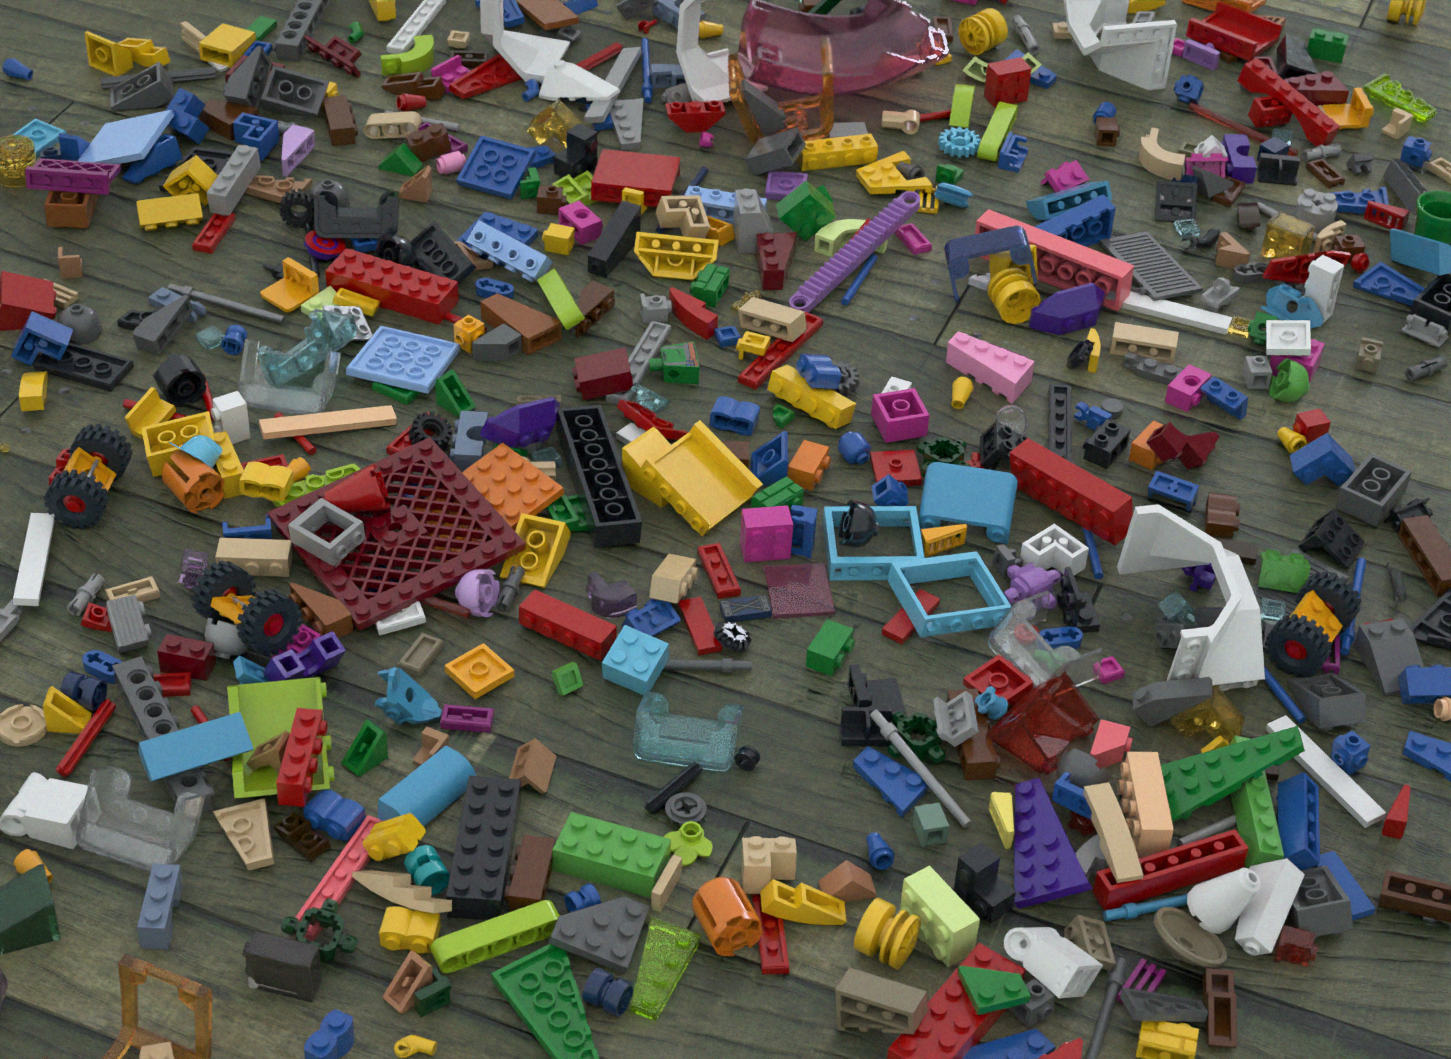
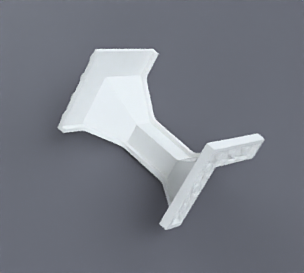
M480 0L481 34L525 82L529 79H535L538 83H543L547 69L553 66L556 61L562 60L570 46V42L504 30L503 0Z
M685 0L682 2L679 9L676 53L692 101L709 102L717 100L725 103L733 99L743 98L744 95L741 89V80L743 79L760 91L768 90L766 84L729 54L728 48L706 53L698 45L701 3L707 0Z
M1064 0L1068 30L1084 56H1091L1099 71L1146 90L1166 88L1177 27L1175 20L1127 24L1126 17L1129 0ZM1102 31L1101 40L1099 41L1097 35Z
M1158 504L1135 507L1117 566L1119 574L1209 565L1211 563L1227 603L1212 626L1180 631L1181 639L1166 681L1210 677L1212 679V691H1226L1232 688L1256 686L1258 680L1265 679L1260 607L1239 555L1224 549L1221 542Z

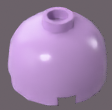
M476 569L466 573L461 578L456 587L455 595L463 611L476 617L487 618L492 616L493 613L488 612L492 606H495L500 595L499 580H494L492 575L495 574L494 571L490 569Z

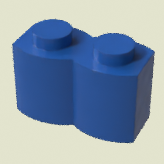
M801 354L796 363L797 371L805 378L810 387L838 389L842 374L840 369L832 364L831 359L827 355Z
M725 396L718 397L710 413L709 425L719 430H732L740 435H752L759 420L760 407L751 402H738L733 398Z
M329 789L320 790L303 808L304 818L310 821L313 829L326 831L333 839L348 841L366 818L363 806L351 799L342 798L339 794Z
M337 1009L328 1013L321 1023L320 1030L314 1032L306 1041L304 1046L305 1059H339L347 1054L355 1040L353 1017Z

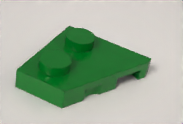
M969 966L958 967L957 974L977 1015L1030 1003L1031 995L1020 974Z

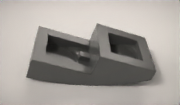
M570 25L551 30L541 28L538 36L574 43L582 31Z

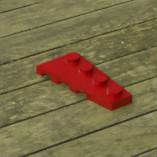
M499 53L450 83L449 91L461 99H466L523 78Z

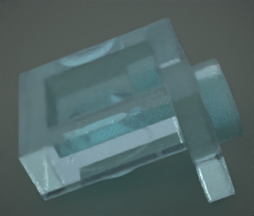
M1176 589L1158 604L1171 621L1179 615L1181 618L1186 616L1192 622L1195 621L1194 608Z

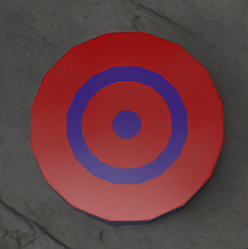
M315 230L306 234L303 244L310 255L322 260H330V258L334 257L336 260L345 250L346 246L342 238H323L317 235Z

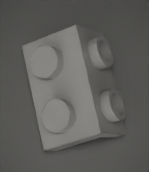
M964 691L948 703H945L939 697L933 699L934 715L938 727L937 733L943 741H947L956 747L978 733L974 703L970 693Z

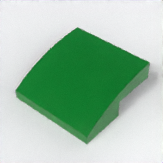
M563 494L546 507L552 520L565 522L570 531L589 530L577 494L568 497Z

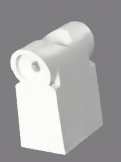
M33 772L20 788L18 795L11 801L0 817V830L11 836H24L27 834L30 838L74 849L98 813L92 786L52 778L47 780L44 776Z
M1052 927L1014 928L1004 938V948L1011 958L1021 961L1023 967L1058 998L1084 997L1103 964L1071 941L1060 937L1058 932Z

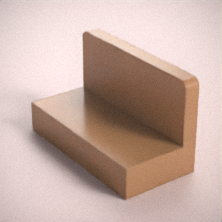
M534 738L518 747L509 779H521V787L529 783L539 793L544 794L548 789L556 755Z

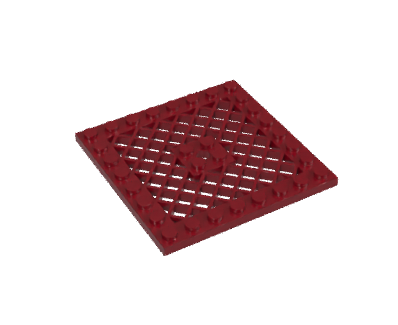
M430 437L373 463L378 466L375 472L380 471L383 476L388 494L389 492L398 493V496L389 495L385 497V503L390 502L391 505H394L393 508L357 512V515H352L363 521L366 537L360 545L354 548L360 549L358 553L349 552L345 558L332 566L291 542L292 549L330 596L340 600L352 614V623L359 631L459 583L461 578L472 570L487 569L526 550V544ZM364 468L267 512L268 518H270L271 523L285 540H291L288 525L320 498L325 497L324 493ZM413 472H420V473H423V474H422V475H413ZM394 481L403 482L402 485L393 484ZM409 483L419 484L418 487L408 486ZM425 485H431V486H434V489H432V488H424V487H425ZM405 494L414 495V498H407L404 496ZM420 497H430V500L420 499ZM437 498H441V499H446V501H445V502L436 501V499H437ZM416 508H425L426 510L425 512L416 511ZM432 510H442V512L433 513ZM448 511L458 512V514L450 515L448 514ZM364 513H365V514H374L373 517H364V516H363ZM428 521L438 522L437 525L427 524ZM326 522L316 531L315 535L331 543L345 530L337 525H329ZM444 523L454 524L453 527L443 526ZM460 525L470 526L469 529L459 527ZM400 529L401 531L394 532L392 530ZM323 533L332 534L331 537L322 536ZM428 533H432L433 537L428 536ZM449 535V539L439 538V536ZM456 536L466 537L465 541L455 540ZM472 538L482 539V542H472ZM419 544L429 545L428 549L418 548ZM435 547H445V550H435ZM452 548H455V549H462V550H461V553H460V552H452L451 549H452ZM366 550L376 551L375 555L365 554ZM398 555H408V558H398ZM415 556L425 557L424 561L414 560ZM431 558L441 559L440 563L431 562ZM346 560L355 561L354 565L344 564ZM361 563H371L370 567L361 566ZM378 564L388 565L386 569L377 568ZM394 566L404 567L403 571L393 570ZM410 569H420V572H410ZM357 574L367 575L365 579L356 578ZM373 576L383 577L382 581L372 580ZM389 579H399V582H389ZM368 589H378V592H368Z

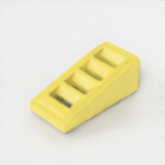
M992 792L990 795L989 811L1005 849H1011L1014 836L1011 793Z

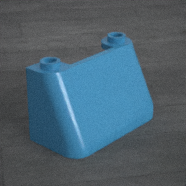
M941 462L931 463L926 470L918 516L920 531L921 529L940 527L941 520L987 527L986 534L988 539L996 543L1008 544L1018 484L1017 478L1008 472Z

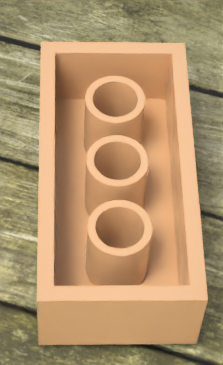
M1127 752L1125 762L1121 763L1122 779L1117 781V793L1122 795L1120 808L1122 813L1125 814V820L1139 859L1169 850L1174 829L1158 752Z

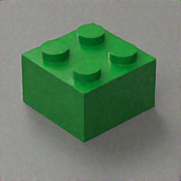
M807 180L776 204L779 219L794 232H797V235L804 241H807L822 227L836 218L833 203Z

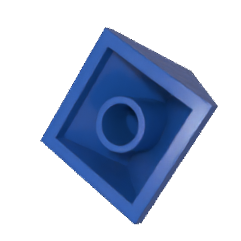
M783 431L751 453V472L763 483L762 486H771L787 476L788 433Z

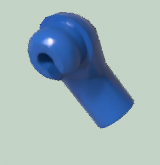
M529 79L525 83V86H528L527 91L522 93V99L526 102L539 95L538 82L535 79Z

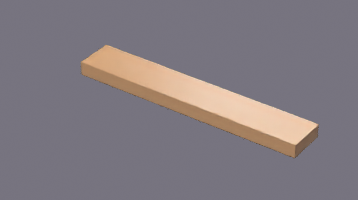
M392 405L259 420V428L263 439L397 425V417Z

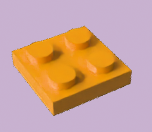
M484 643L444 665L445 673L474 699L481 697L514 677V669Z

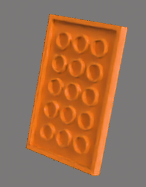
M501 443L462 472L514 531L516 530L521 513L536 516L565 494L564 488L504 443ZM437 498L436 501L445 502L446 499ZM416 508V511L425 512L426 510L425 508ZM432 510V512L441 513L442 510ZM448 511V514L457 515L458 512ZM428 521L427 524L437 525L438 522ZM444 523L443 526L453 527L454 524ZM460 525L459 528L469 529L470 526ZM428 533V536L433 537V534ZM440 535L439 538L449 539V535ZM457 536L455 538V540L465 541L466 537ZM472 538V542L481 543L482 539ZM436 546V547H435V550H443V551H444V550H445V547H438V546ZM452 548V549H451L452 552H460V553H461V550H462V549H455V548Z

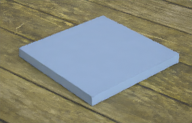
M167 110L105 123L78 161L122 164L144 159L174 116L172 111Z
M380 326L348 365L346 375L428 394L435 385V380L442 376L460 352V345L451 341Z

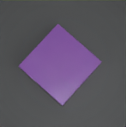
M768 171L765 198L782 200L805 182L808 174Z

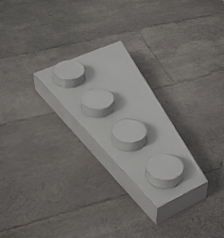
M643 98L616 100L609 114L614 122L613 129L621 151L640 149Z

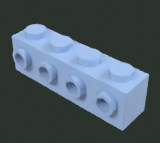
M699 186L688 187L685 196L700 195L707 216L733 224L735 193L724 192L718 189H706ZM760 198L765 209H767V199Z
M478 220L466 241L472 246L471 251L480 256L482 253L488 255L487 259L497 265L499 262L505 264V269L514 274L516 271L522 274L521 277L531 283L534 280L538 282L537 279L545 275L552 264V261L546 255Z

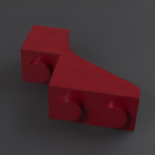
M1168 422L1155 429L1146 443L1162 462L1170 458L1172 460L1178 458L1189 470L1194 466L1200 467L1207 462L1208 454L1216 448L1215 443L1219 439V435L1214 431L1190 436L1185 435L1177 430L1171 422Z

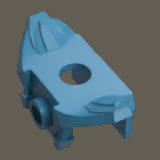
M1280 284L1269 289L1266 294L1268 306H1261L1260 308L1266 311V314L1276 316L1280 320H1310V328L1321 327L1324 321L1320 310L1311 297L1301 296L1300 291L1286 284ZM1290 301H1295L1298 305L1294 313L1288 311L1287 306Z
M393 667L389 670L378 672V675L388 683L387 697L377 699L375 706L383 710L387 717L394 720L395 724L402 725L403 722L419 724L440 718L442 710L438 707L436 700L401 668Z

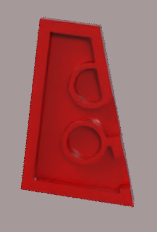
M619 400L617 408L624 413V417L636 422L635 425L638 428L648 431L654 427L664 438L679 440L688 433L685 430L673 429V423L657 418L656 413L637 402Z

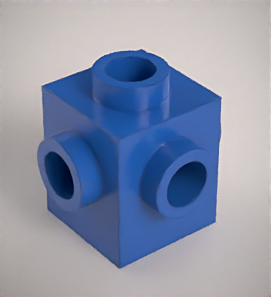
M1181 75L1180 80H1177L1174 85V91L1178 100L1183 103H1189L1190 101L1199 104L1205 88L1203 81L1198 80L1193 75H1187V77Z
M1408 136L1403 145L1400 160L1413 167L1422 168L1425 161L1429 162L1432 150H1429L1431 142L1423 138Z
M889 474L871 486L873 500L877 506H906L909 504L906 485L903 482H898Z
M1352 730L1345 735H1339L1332 743L1333 748L1330 758L1349 776L1365 766L1368 761L1371 745Z

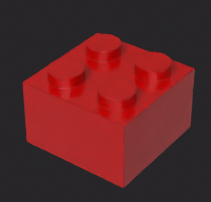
M1022 57L988 63L984 97L994 108L997 107L999 101L1009 104L1027 101L1032 68Z

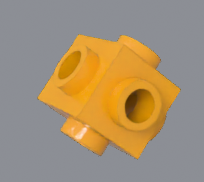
M467 315L454 324V342L458 343L461 349L471 354L473 352L472 342L485 335L483 322Z

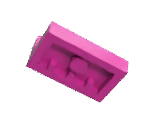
M456 55L431 69V76H441L446 88L445 92L448 94L451 92L449 91V84L471 70L462 66L461 56Z

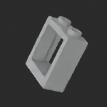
M322 498L288 525L291 542L332 566L345 558L350 551L366 539L363 521ZM328 521L345 530L331 543L313 534Z

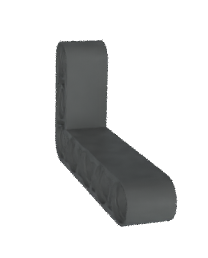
M1393 158L1383 177L1409 211L1416 215V201L1421 194L1428 192V190L1406 163Z

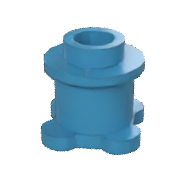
M989 686L985 692L976 697L975 703L978 705L979 713L985 714L987 712L990 719L996 720L1006 714L1008 701L1004 697L997 696L995 694L996 689Z

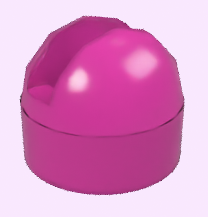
M702 132L699 147H712L714 143L710 142V140H714L713 135L708 132Z

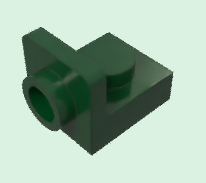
M436 968L432 969L433 983L423 986L414 993L415 1011L420 1017L450 1003L449 991L452 989L450 981L445 975H441Z

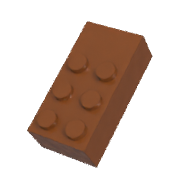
M49 190L44 204L47 226L56 228H89L100 194Z

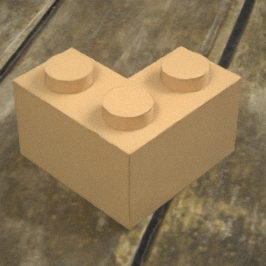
M700 195L661 196L656 210L660 228L680 227L684 237L706 238L710 225Z
M759 836L742 838L741 870L745 894H761L760 891L772 879L795 880L797 856L795 838H762Z

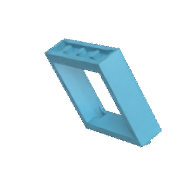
M870 506L874 510L876 522L880 526H910L915 556L837 557L834 527H839L842 513L848 512L850 507H824L823 531L829 580H887L892 562L924 558L916 506Z
M977 551L891 563L887 581L920 637L1007 625L1012 607ZM970 576L988 607L927 615L909 584Z

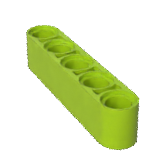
M999 101L980 142L977 158L997 162L1004 142L1016 120L1018 105Z
M555 268L537 279L567 331L585 320Z
M550 900L540 901L442 936L431 944L430 951L441 972L452 973L551 937L560 915L553 902Z

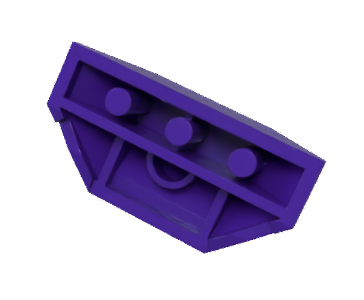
M1092 282L1056 292L1045 299L1038 307L1035 306L1031 309L1029 327L1062 335L1095 326L1103 308L1105 291Z
M549 397L512 407L501 412L495 418L492 416L486 419L480 436L497 444L504 443L512 448L526 447L529 444L545 442L550 437V433L555 425L560 403L554 397Z

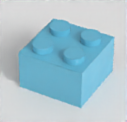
M624 625L602 662L603 678L647 697L669 660V643Z

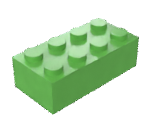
M571 812L552 850L553 871L651 898V892L670 860L671 839Z

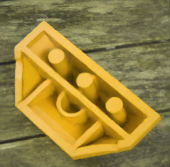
M636 232L634 253L652 277L694 281L697 279L699 270H704L708 263L714 264L716 262L719 240Z

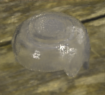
M1006 405L999 409L994 417V422L997 420L1003 425H1008L1020 435H1025L1028 430L1029 424L1026 414L1019 406Z

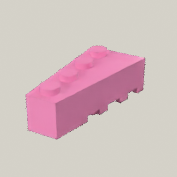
M959 331L948 342L946 355L947 364L965 375L971 374L979 384L985 383L992 387V392L997 395L1003 394L1011 404L1015 402L1032 382L1035 361Z

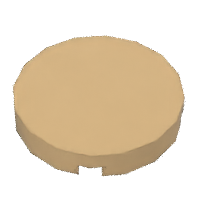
M23 704L7 708L0 714V741L7 745L15 747L28 746L38 742L47 732L43 709L36 705L30 704V707H24Z

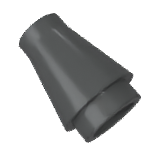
M900 162L897 165V170L906 180L925 176L924 170L919 165Z

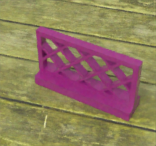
M40 158L34 167L27 166L25 169L27 189L108 195L110 193V184L121 171V164Z

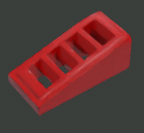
M1368 201L1363 219L1388 229L1403 230L1406 227L1410 211ZM1374 209L1377 210L1376 215H1372Z
M1404 784L1387 814L1382 829L1383 836L1396 839L1403 838L1408 819L1410 785Z

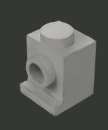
M640 294L642 322H668V313L672 312L671 301H666L665 296L654 295L645 297V294Z

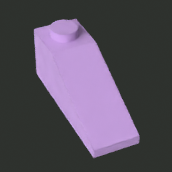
M293 124L284 132L281 159L283 176L287 177L315 147L314 130Z

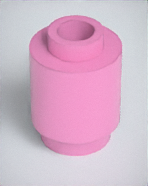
M459 151L441 155L440 158L436 159V167L439 174L444 173L445 175L461 171L466 163L465 155Z

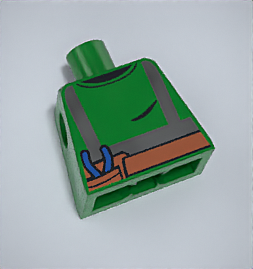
M694 342L662 346L660 348V358L648 360L649 372L662 371L663 381L666 383L699 384L700 367Z

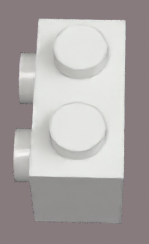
M235 391L213 398L211 415L215 421V426H213L214 433L227 431L232 444L250 439L247 403L240 393Z

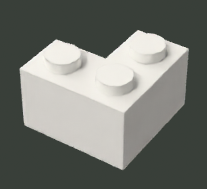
M1053 524L1022 543L1020 557L1023 559L1022 567L1033 563L1034 567H1042L1044 570L1054 567L1063 575L1065 567H1070L1074 576L1085 569L1089 548L1059 526Z

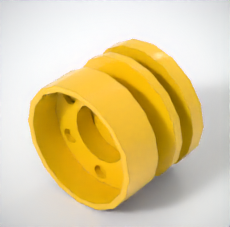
M1391 0L1387 20L1398 22L1402 15H1406L1405 24L1409 23L1410 17H1414L1412 25L1417 26L1423 16L1427 0Z
M986 8L962 20L959 25L958 34L963 47L969 53L980 55L1004 43L1007 38L1008 29L1007 23L999 11L993 8Z
M1007 268L998 272L988 284L987 294L1001 318L1007 323L1018 324L1029 320L1031 309L1041 304L1038 291L1032 285L1027 274L1019 268Z
M878 897L869 905L859 923L854 939V949L871 958L880 950L879 961L883 964L889 962V966L897 970L905 963L915 947L921 927V918L915 914L909 916V912L906 910H901L895 916V905Z

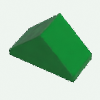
M404 143L386 155L378 165V169L411 177L423 168V163Z
M454 369L435 380L436 404L458 418L461 411H470L476 407Z
M366 719L341 763L357 776H363L388 758L387 733L371 720Z

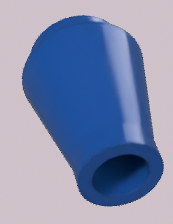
M8 58L3 64L2 70L7 76L28 81L33 76V70L15 58Z
M870 833L866 838L870 864L876 869L885 870L894 862V851L882 839L879 833Z

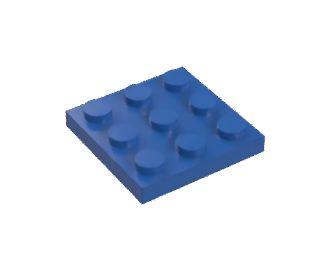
M481 135L456 179L457 185L512 200L520 185V181L523 180L536 156L535 150Z
M484 212L456 241H460L471 248L472 246L466 241L478 220L527 246L538 237V229L493 213ZM482 253L479 257L487 260L488 255Z

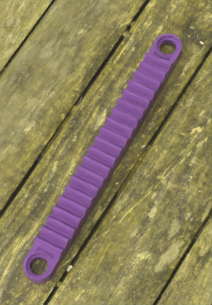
M908 191L901 194L897 199L894 198L892 204L889 203L887 208H883V212L878 213V217L875 216L873 221H869L868 226H864L863 231L860 230L858 235L855 234L853 240L850 239L843 249H839V253H835L833 258L830 257L828 263L825 262L824 267H820L818 272L815 271L813 277H809V281H805L803 286H799V290L789 300V307L809 313L920 208L919 194ZM912 200L915 203L908 204L905 201ZM803 303L805 306L796 307L795 304Z

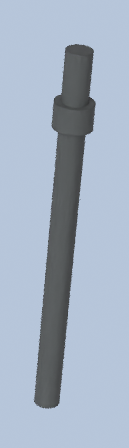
M722 658V660L669 659L663 669L722 670V673H732V670L752 671V661H732V658Z
M1124 958L1117 959L1113 972L1109 974L1106 983L1108 989L1085 1059L1098 1058L1118 991L1124 985L1125 978L1123 975L1127 966V960Z

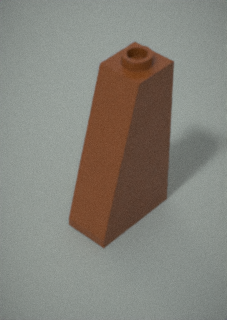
M498 293L481 301V319L494 329L504 323L522 335V351L527 355L562 339V322L556 318Z

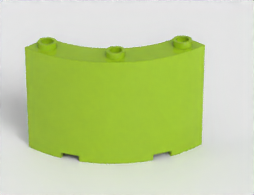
M320 677L230 685L227 687L229 714L241 713L253 746V751L233 756L234 798L277 794L276 781L279 773L270 765L267 767L261 766L253 771L246 763L258 745L284 731L290 733L297 708L323 710L322 698H327L326 682L321 683ZM330 735L323 736L322 739L323 748L321 755H318L316 774L313 773L312 790L330 789V782H335L333 766H328L327 751L332 750Z

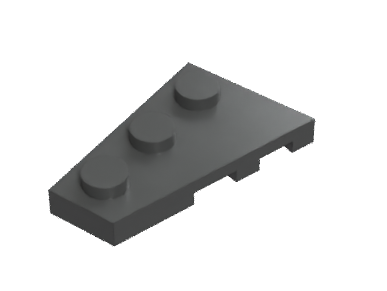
M1122 987L1120 994L1121 1001L1134 1021L1206 1022L1209 1012L1202 1001L1197 999Z

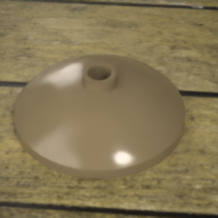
M1163 907L1157 911L1154 916L1156 931L1165 947L1176 959L1203 968H1217L1225 962L1227 953L1223 943L1215 933H1210L1199 925L1201 923L1200 920L1172 907Z

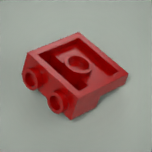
M1000 654L963 678V685L968 689L977 688L979 695L985 692L987 687H994L996 689L995 694L1006 698L1008 705L1011 704L1014 707L1033 694L1034 682L1031 678L1019 671L1012 662L1006 660Z

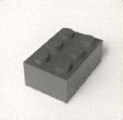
M1370 453L1341 487L1336 509L1377 527L1406 492L1412 471Z

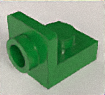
M939 164L937 166L935 182L956 185L963 177L964 170L954 165Z
M536 167L528 168V176H525V180L520 181L521 199L537 198L540 178Z

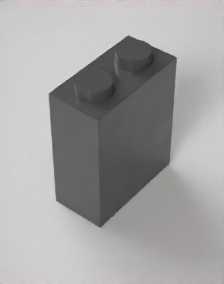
M794 128L759 139L745 160L748 168L755 176L792 165L806 143L798 128Z

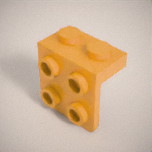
M1354 88L1350 104L1322 106L1327 116L1340 125L1339 130L1342 128H1368L1370 118L1374 113L1373 106L1368 101V97L1362 88Z
M288 257L282 261L284 278L260 292L263 299L285 312L295 310L319 293L318 274Z

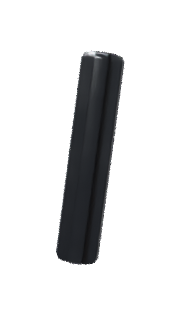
M692 762L648 799L644 804V808L650 814L657 812L666 804L670 797L678 794L702 772V767L697 762Z

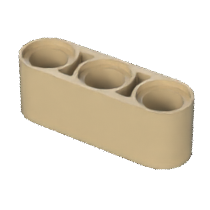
M412 111L375 113L369 116L363 132L370 139L407 137L414 131H418L422 118L418 113Z

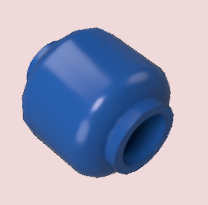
M850 431L839 439L838 452L848 464L858 463L861 465L869 459L871 446L861 433Z

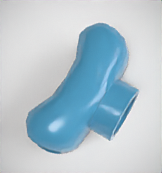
M944 182L937 185L934 195L936 199L962 208L969 207L967 199L970 196L973 197L970 191Z

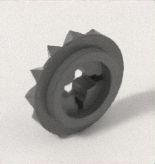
M693 793L675 794L668 799L665 805L666 817L670 818L671 823L677 822L680 826L689 821L701 823L703 817L706 816L707 806L705 801ZM682 806H684V808H686L687 811H690V813L686 814L684 811H682Z

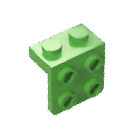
M1267 549L1266 552L1260 553L1262 564L1258 587L1298 593L1309 578L1310 564L1304 558V555L1298 553H1290V556L1280 555V551Z

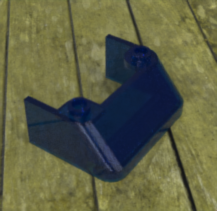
M1021 226L1006 227L951 239L945 244L944 252L955 303L959 302L955 280L964 278L968 274V259L1004 251L1010 252L1011 259L1015 264L1029 265L1032 284L1037 286L1038 281L1032 252L1024 228Z

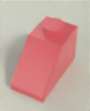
M1101 719L1090 753L1097 760L1095 765L1099 769H1102L1103 766L1108 767L1122 762L1124 752H1130L1133 738L1129 737V726Z

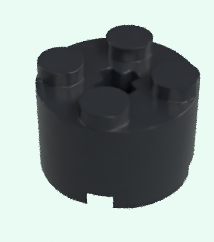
M178 353L171 354L154 372L153 377L158 388L168 403L176 407H183L182 404L187 402L190 404L197 402L206 391V377L196 362L189 356L179 355Z

